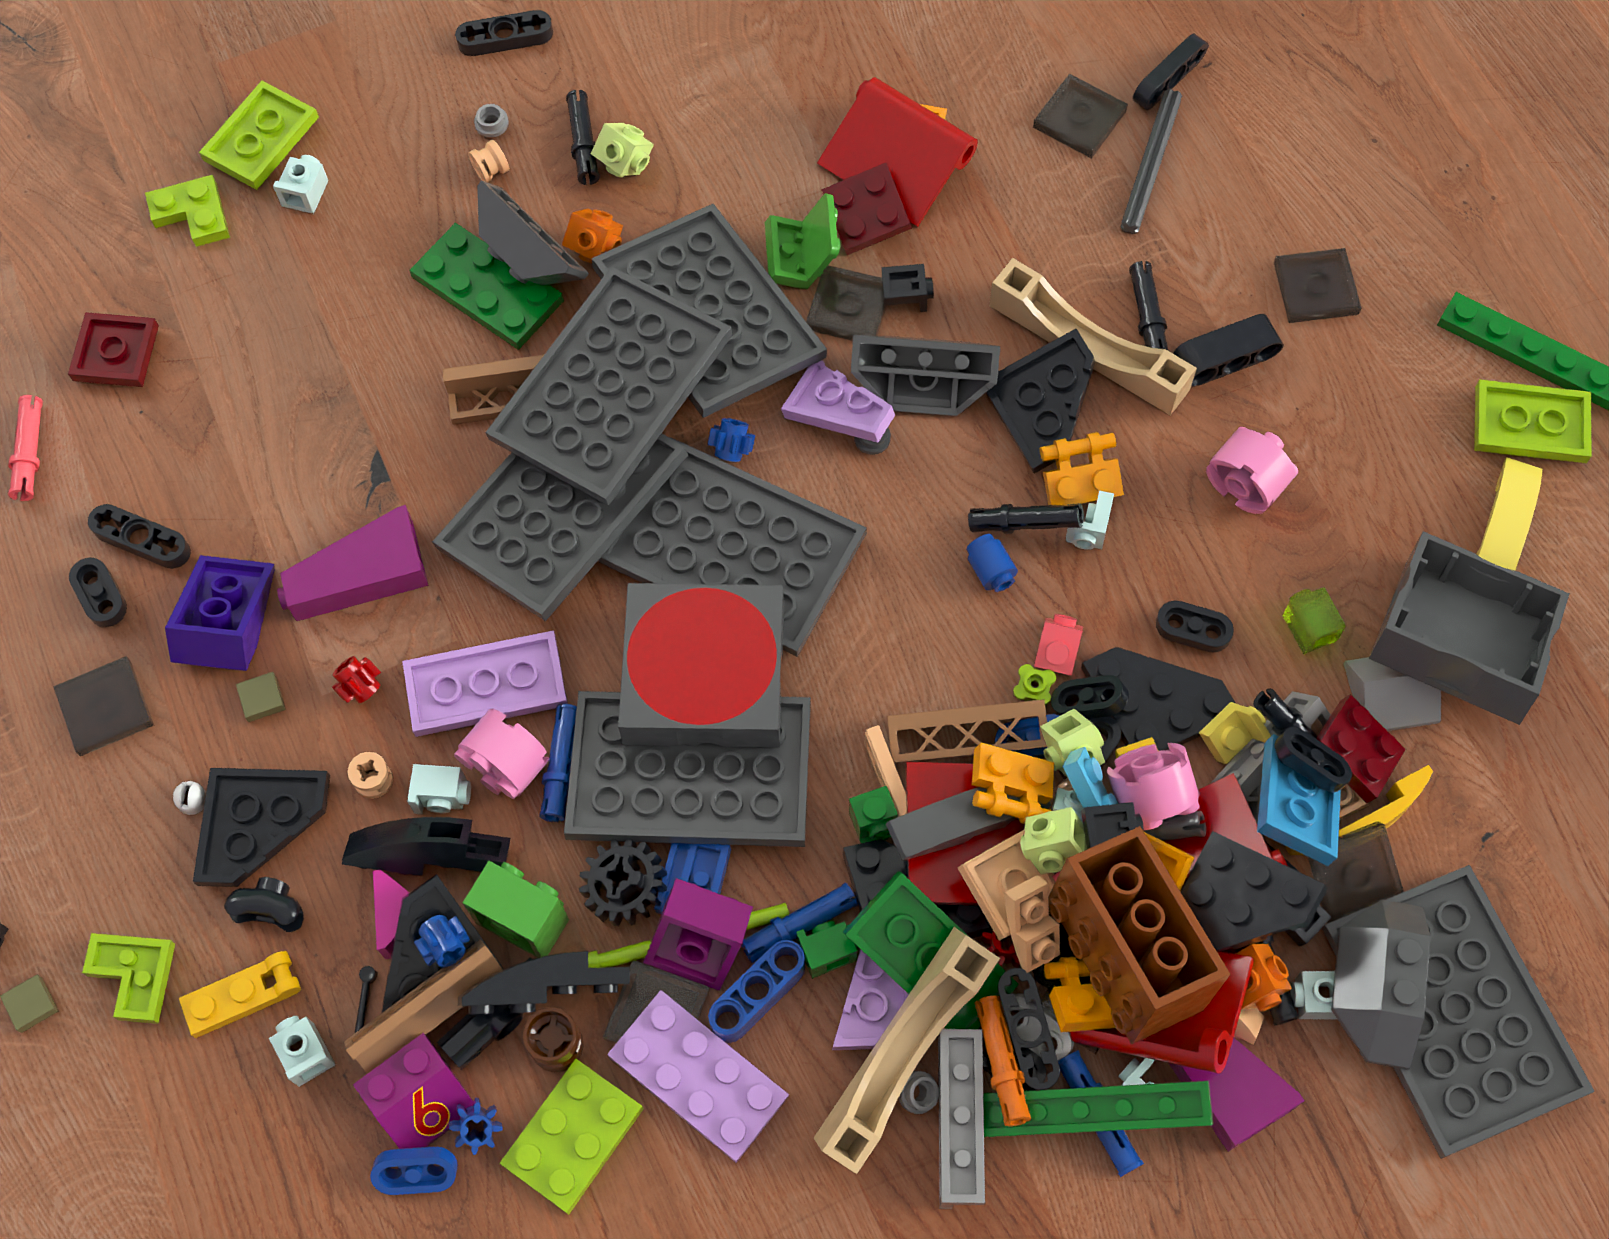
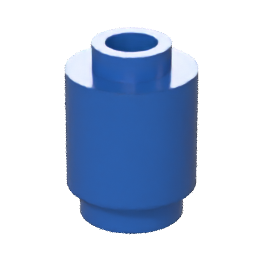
M985 534L976 538L967 546L966 550L969 554L967 559L985 590L994 589L995 592H1001L1015 582L1014 577L1018 573V569L999 539H995L992 534Z

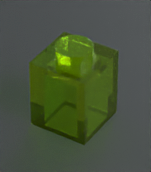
M1325 587L1313 592L1310 589L1297 592L1290 597L1289 603L1282 615L1303 654L1338 641L1346 628Z

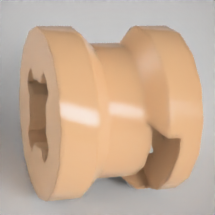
M493 139L486 142L485 148L481 150L473 149L468 152L470 162L482 181L489 182L496 173L504 174L510 170L504 153Z
M364 752L354 757L350 762L347 771L348 778L360 795L365 798L374 799L383 796L389 791L392 786L393 776L382 756L374 752Z

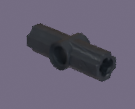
M547 986V991H549L552 988V986ZM510 1004L494 1005V1013L467 1014L440 1038L437 1043L462 1070L494 1040L500 1041L507 1037L521 1023L524 1018L523 1013L525 1012L510 1013Z

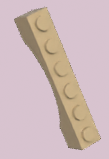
M1012 258L993 281L990 306L1048 342H1052L1076 328L1094 356V370L1171 416L1190 391L1196 367L1166 349L1150 348L1135 344L1100 328L1069 305L1041 274Z
M954 927L814 1136V1140L822 1152L857 1174L881 1139L896 1101L919 1061L948 1022L977 994L1000 958L957 928Z

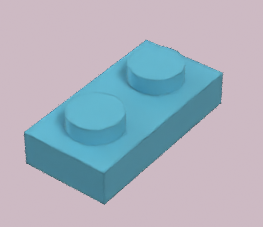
M1086 747L1071 751L1063 768L1082 807L1118 804L1115 796L1112 793L1108 794L1102 782L1103 773L1096 758H1090Z

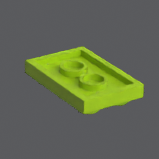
M261 81L201 149L199 154L204 162L257 190L319 116L315 108Z
M1479 379L1475 386L1474 451L1587 463L1592 457L1591 392Z
M575 1059L501 1160L500 1164L569 1215L644 1108L582 1062Z

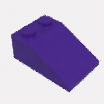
M200 555L165 626L170 662L247 671L258 645L275 571L274 564Z

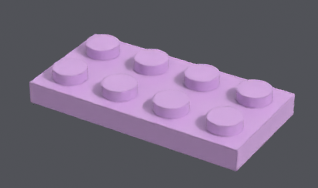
M554 630L402 661L412 730L415 737L476 725L489 709L498 710L507 715L506 718L555 709L559 704L561 706L562 704H568Z
M662 990L658 992L607 1054L612 1061L735 1163L739 1161L789 1097L787 1092Z

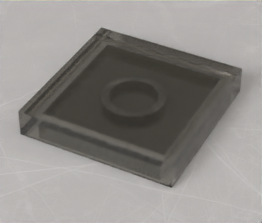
M1069 74L1034 119L1033 128L1092 159L1126 113L1128 104Z
M1345 248L1275 257L1274 267L1289 323L1359 315L1362 307Z
M828 265L820 277L806 320L807 324L814 332L853 341V335L878 336L887 307L884 306L882 278Z
M127 656L53 686L73 746L80 757L154 726L134 668Z
M1379 821L1339 836L1338 858L1329 866L1308 857L1314 879L1325 884L1328 888L1321 901L1322 908L1331 916L1327 923L1374 905L1380 900H1386L1404 892L1385 824Z
M633 960L630 966V984H623L603 1038L616 1044L660 990L699 1020L710 988Z

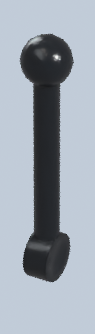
M365 966L359 972V977L363 983L355 1033L364 1027L370 985L377 977L376 971L371 966Z

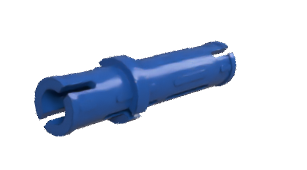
M559 704L556 707L555 726L549 754L550 760L547 772L542 776L544 795L539 817L549 822H562L565 820L577 706L572 704H562V706Z
M844 883L842 886L781 919L778 916L771 919L769 926L743 939L741 946L745 948L743 950L749 961L754 963L775 943L782 940L792 941L796 939L797 931L804 929L805 933H807L816 926L831 920L852 907L855 908L858 906L856 898H852L855 896L847 883Z
M1079 1050L1058 1061L1060 1071L1070 1088L1103 1086L1101 1082H1095L1080 1056ZM1124 1130L1095 1131L1118 1170L1120 1177L1144 1164Z

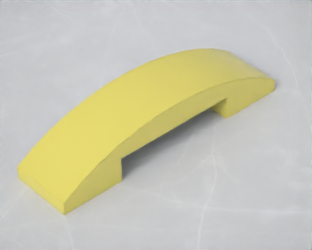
M1508 457L1505 458L1495 491L1497 493L1481 546L1476 553L1478 556L1500 567L1516 570L1537 503L1543 469Z

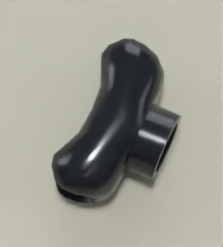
M261 877L255 889L239 888L233 891L227 897L224 904V909L230 915L233 922L236 923L263 921L275 924L286 932H294L301 928L304 920L302 907L297 900L288 896L289 885L275 878Z

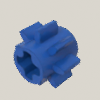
M723 418L720 426L714 425V428L710 429L707 445L716 447L714 455L717 458L739 462L742 459V454L749 455V452H752L755 435L747 433L749 425L746 422Z
M437 915L429 918L421 925L419 929L421 938L414 941V944L428 966L436 961L438 966L448 967L457 963L464 956L466 948L463 944L470 941V938L456 916L448 921L444 915Z
M475 1098L473 1106L468 1108L458 1104L457 1111L460 1115V1120L449 1122V1130L460 1131V1134L455 1139V1146L458 1148L466 1143L471 1146L473 1155H476L478 1147L484 1144L491 1148L495 1147L492 1132L503 1130L501 1122L491 1121V1118L497 1112L496 1106L492 1105L486 1110L480 1106L479 1098ZM472 1119L475 1123H479L483 1120L484 1130L479 1132L473 1129L468 1132V1121Z

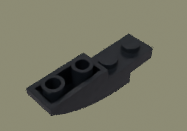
M421 817L394 820L350 833L343 854L342 865L418 876L423 875L425 864L481 873L488 861L500 867L503 862L507 863L511 838L471 832L473 820Z
M588 951L539 957L512 965L476 983L458 997V1006H468V1014L494 1013V1005L510 1004V1013L536 1012V1004L547 1003V986H552V994H577V985H593V993H618V984H630V967L588 968Z

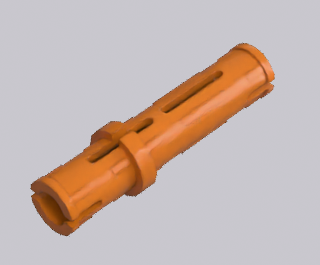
M987 996L981 998L980 1001H976L975 1008L980 1020L984 1043L993 1075L990 1079L993 1090L997 1091L1004 1125L1008 1127L1022 1125L1026 1121L1031 1120L1022 1085L1025 1082L1024 1074L1018 1070L1008 1026L1003 1013L1000 996Z

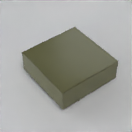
M274 672L236 684L243 712L248 722L286 710Z
M39 975L31 977L0 996L15 1029L20 1033L59 1012L43 978Z

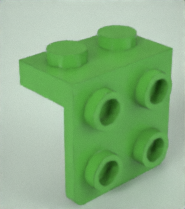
M825 193L803 221L770 215L764 222L768 274L776 284L807 290L822 275L823 270L838 256L840 251V239L837 237L836 229L838 211L834 207L833 195Z

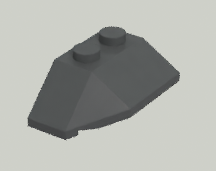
M482 180L477 186L479 236L489 245L487 251L501 262H506L511 267L509 273L515 279L524 284L530 281L540 285L582 280L588 276L589 273L522 209L503 188Z
M853 335L851 373L865 389L892 405L893 411L958 416L997 384L1000 346L899 336Z
M1380 900L1339 928L1331 1010L1347 1035L1360 1050L1359 1053L1365 1062L1409 1070L1411 1067L1425 1015L1431 938L1424 909L1421 906Z

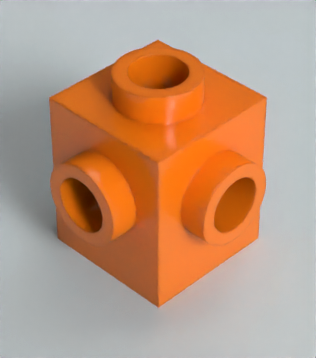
M587 208L572 212L562 246L579 253L578 257L581 260L592 264V258L622 244L620 235L623 225L613 221V216L602 210L594 209L592 211Z
M1251 944L1235 953L1254 959L1241 1009L1258 1008L1259 1012H1263L1282 1002L1280 995L1291 990L1292 987L1287 980L1289 974L1284 962L1277 955H1274L1269 944Z

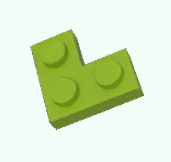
M213 175L145 193L151 221L155 228L188 220L191 237L196 247L230 238L217 183Z
M91 933L82 973L87 977L121 980L113 1015L115 1019L158 1024L175 943L166 939Z

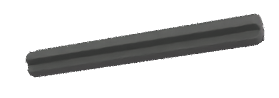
M1167 89L1163 94L1120 226L1124 232H1130L1131 234L1139 232L1181 103L1182 94L1179 91Z

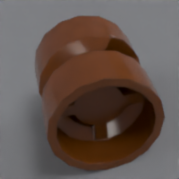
M555 1007L542 1008L533 1013L526 1021L522 1033L523 1043L536 1064L541 1068L551 1072L566 1071L575 1059H580L584 1048L583 1036L571 1015L563 1009Z

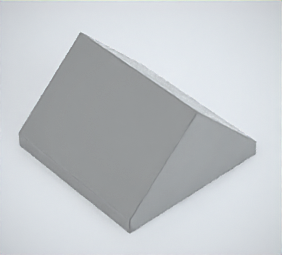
M1369 657L1344 662L1352 696L1387 731L1440 723L1441 690L1369 659Z

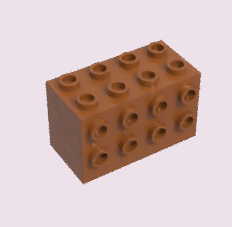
M1141 826L1066 859L1048 896L1049 911L1053 919L1057 923H1062L1068 933L1069 945L1073 954L1078 959H1082L1090 972V981L1095 992L1106 999L1112 1010L1111 1017L1117 1030L1121 1034H1126L1132 1045L1204 1011L1230 976V973Z

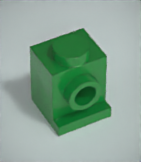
M887 786L849 798V815L860 843L878 839L885 841L892 839L886 823L897 818L898 814Z
M834 921L820 924L812 929V934L806 936L804 929L796 932L797 944L800 945L804 952L805 963L812 979L857 961L856 948L858 946L843 933L848 926L845 921L836 925Z

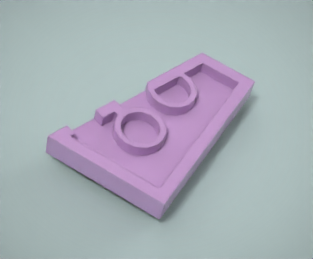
M822 360L807 368L781 408L786 419L877 443L895 416L892 405L864 387L855 386L838 370L834 372L826 367Z
M861 949L832 1050L873 1049L909 995Z

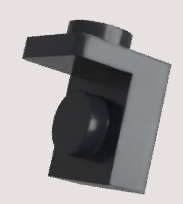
M924 264L881 267L884 306L919 303L920 312H927V299H934L932 277L925 278Z
M1133 802L1084 807L1081 810L1087 849L1139 826L1144 831L1141 815L1135 814Z

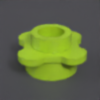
M1030 664L1022 665L1018 671L1020 676L1019 684L1013 690L1014 696L1024 701L1045 699V705L1048 704L1051 700L1050 687L1056 681L1055 673L1049 669L1045 671L1034 669ZM1032 682H1037V683H1038V687H1036V688L1032 687V686H1031V683H1032Z

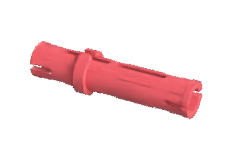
M23 395L18 398L19 407L14 454L10 456L8 465L12 470L8 496L13 500H17L18 492H21L20 501L33 499L34 476L40 465V460L36 456L43 401L35 396L34 405H31L32 395Z

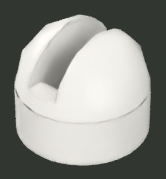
M187 781L182 782L175 788L173 801L182 813L194 815L204 809L206 791L200 784ZM189 790L187 799L188 805L183 804L186 791Z

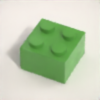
M488 861L462 902L477 925L537 958L548 956L569 921L563 908L564 903L557 898L559 895L558 891L541 881H538L536 885L522 879L524 873L509 863L503 862L500 867Z

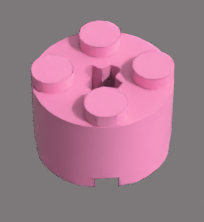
M1239 427L1213 456L1206 468V473L1212 485L1222 496L1225 497L1229 492L1239 499L1235 504L1237 507L1249 513L1262 514L1296 477L1298 468L1282 450L1284 444L1277 435L1271 432H1266L1262 435L1245 427Z
M489 709L458 745L459 749L454 753V756L468 769L472 770L473 767L483 775L480 780L481 783L491 792L499 795L502 791L511 799H515L516 796L521 795L550 758L544 756L547 753L545 748L524 727L518 723L514 727L505 724L502 721L507 715L498 710Z
M1167 743L1169 750L1157 751L1155 744L1131 750L1114 760L1116 765L1114 770L1110 767L1107 769L1111 787L1118 804L1133 802L1135 814L1141 815L1144 830L1159 827L1163 823V819L1175 815L1194 813L1200 807L1198 803L1199 791L1187 751L1180 744Z

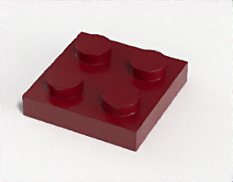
M887 163L821 189L823 195L826 193L834 197V207L838 211L836 229L847 255L912 229Z
M85 312L68 371L69 377L72 381L143 387L159 327L155 318Z
M1351 694L1340 700L1316 738L1347 761L1352 771V778L1347 784L1366 803L1378 798L1406 750Z

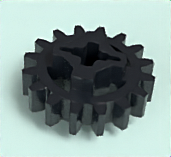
M616 839L611 840V849L607 851L599 845L597 851L600 856L597 859L587 857L585 861L591 866L590 871L580 872L579 875L588 883L579 888V892L585 898H588L584 903L591 912L596 911L595 916L602 922L609 918V921L618 927L623 918L631 926L635 925L636 915L639 913L645 918H649L650 913L647 907L650 904L660 906L661 902L656 897L657 892L667 891V886L659 880L667 875L665 868L659 865L662 861L660 856L655 851L651 852V848L645 842H641L637 846V843L632 839H626L624 846H621ZM638 860L644 863L647 875L639 871ZM600 888L607 892L606 897L609 899V903L604 902L602 899Z

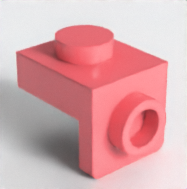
M1055 614L1054 619H1045L1034 667L1049 669L1072 676L1083 632V626L1076 625V618Z

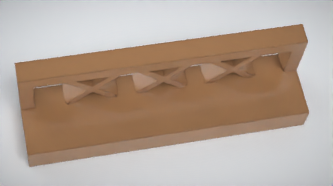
M544 355L442 369L443 381L448 393L452 424L497 418L506 405L499 406L492 400L499 392L509 391L514 395ZM473 396L480 401L473 410L458 412L457 398Z
M1045 699L887 716L891 757L894 763L973 755L974 749L977 746H962L968 739H971L977 745L981 743L972 734L984 721H993L1004 730V733L996 743L991 744L992 746L1010 751L1047 747L1040 726L1047 723ZM1038 716L1040 740L1023 741L1011 731L1021 718ZM1015 718L1008 728L998 721ZM975 723L969 732L959 725ZM953 725L965 735L956 748L944 749L933 740V737L942 726ZM936 727L929 736L920 729ZM914 729L926 739L916 752L899 754L897 730ZM1008 734L1017 741L1002 743ZM929 742L939 749L923 751Z
M480 939L466 950L464 956L457 963L440 969L345 1040L346 1051L353 1060L356 1059L368 1074L420 1034H428L461 1009L463 1006H458V997L476 983L503 970Z

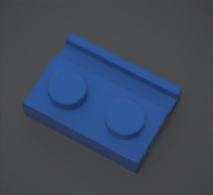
M672 843L665 866L667 875L662 878V882L667 886V891L658 892L657 898L661 905L654 907L655 912L662 914L676 878L720 894L732 850L731 846Z

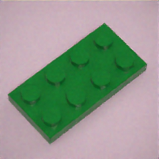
M455 222L409 270L411 277L519 350L564 302L563 295L549 284L540 285L530 281L524 284L515 279L509 273L511 267L506 262L499 261L487 251L489 245Z
M900 871L891 878L843 931L851 941L908 994H910L952 929L955 927L967 935ZM999 964L995 965L977 994L956 1013L944 1027L945 1029H979L981 1027L975 1002L987 996H1000L998 984L1001 976L1006 971ZM1011 978L1012 985L1006 987L1007 994H1011L1019 985L1013 978Z

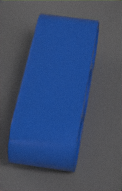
M782 940L775 943L713 1003L708 1014L711 1031L726 1043L736 1042L741 1039L804 975L805 957L800 945L794 941ZM782 955H792L798 961L796 967L789 971L780 970L775 964ZM755 983L764 984L769 989L768 994L760 1000L751 999L746 994L747 989ZM724 1012H734L739 1017V1022L732 1029H722L717 1025V1019Z

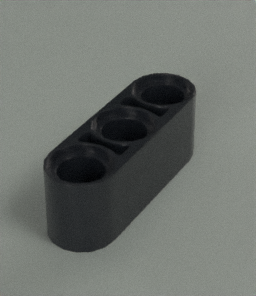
M1257 314L1190 339L1179 345L1173 354L1197 368L1191 386H1199L1264 362L1277 355L1283 349L1284 344L1266 314Z

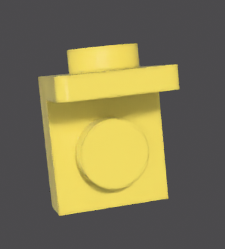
M1230 702L1199 732L1216 761L1227 764L1252 739L1265 743L1271 737L1264 725L1266 719L1256 708L1252 706L1245 707Z

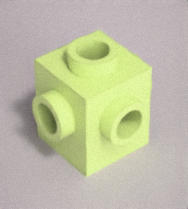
M604 123L591 154L606 165V170L609 173L623 178L627 175H640L649 163V154L654 144L643 137L644 132L633 125Z
M1072 709L1040 726L1047 748L1043 750L1044 756L1047 761L1054 762V771L1059 769L1067 777L1063 765L1071 751L1086 747L1090 758H1096L1100 765L1105 763L1100 748L1104 746V741L1099 730L1077 710Z
M1072 807L1026 817L1025 834L1020 840L1021 850L1027 860H1031L1040 874L1061 871L1067 858L1087 850L1083 823Z

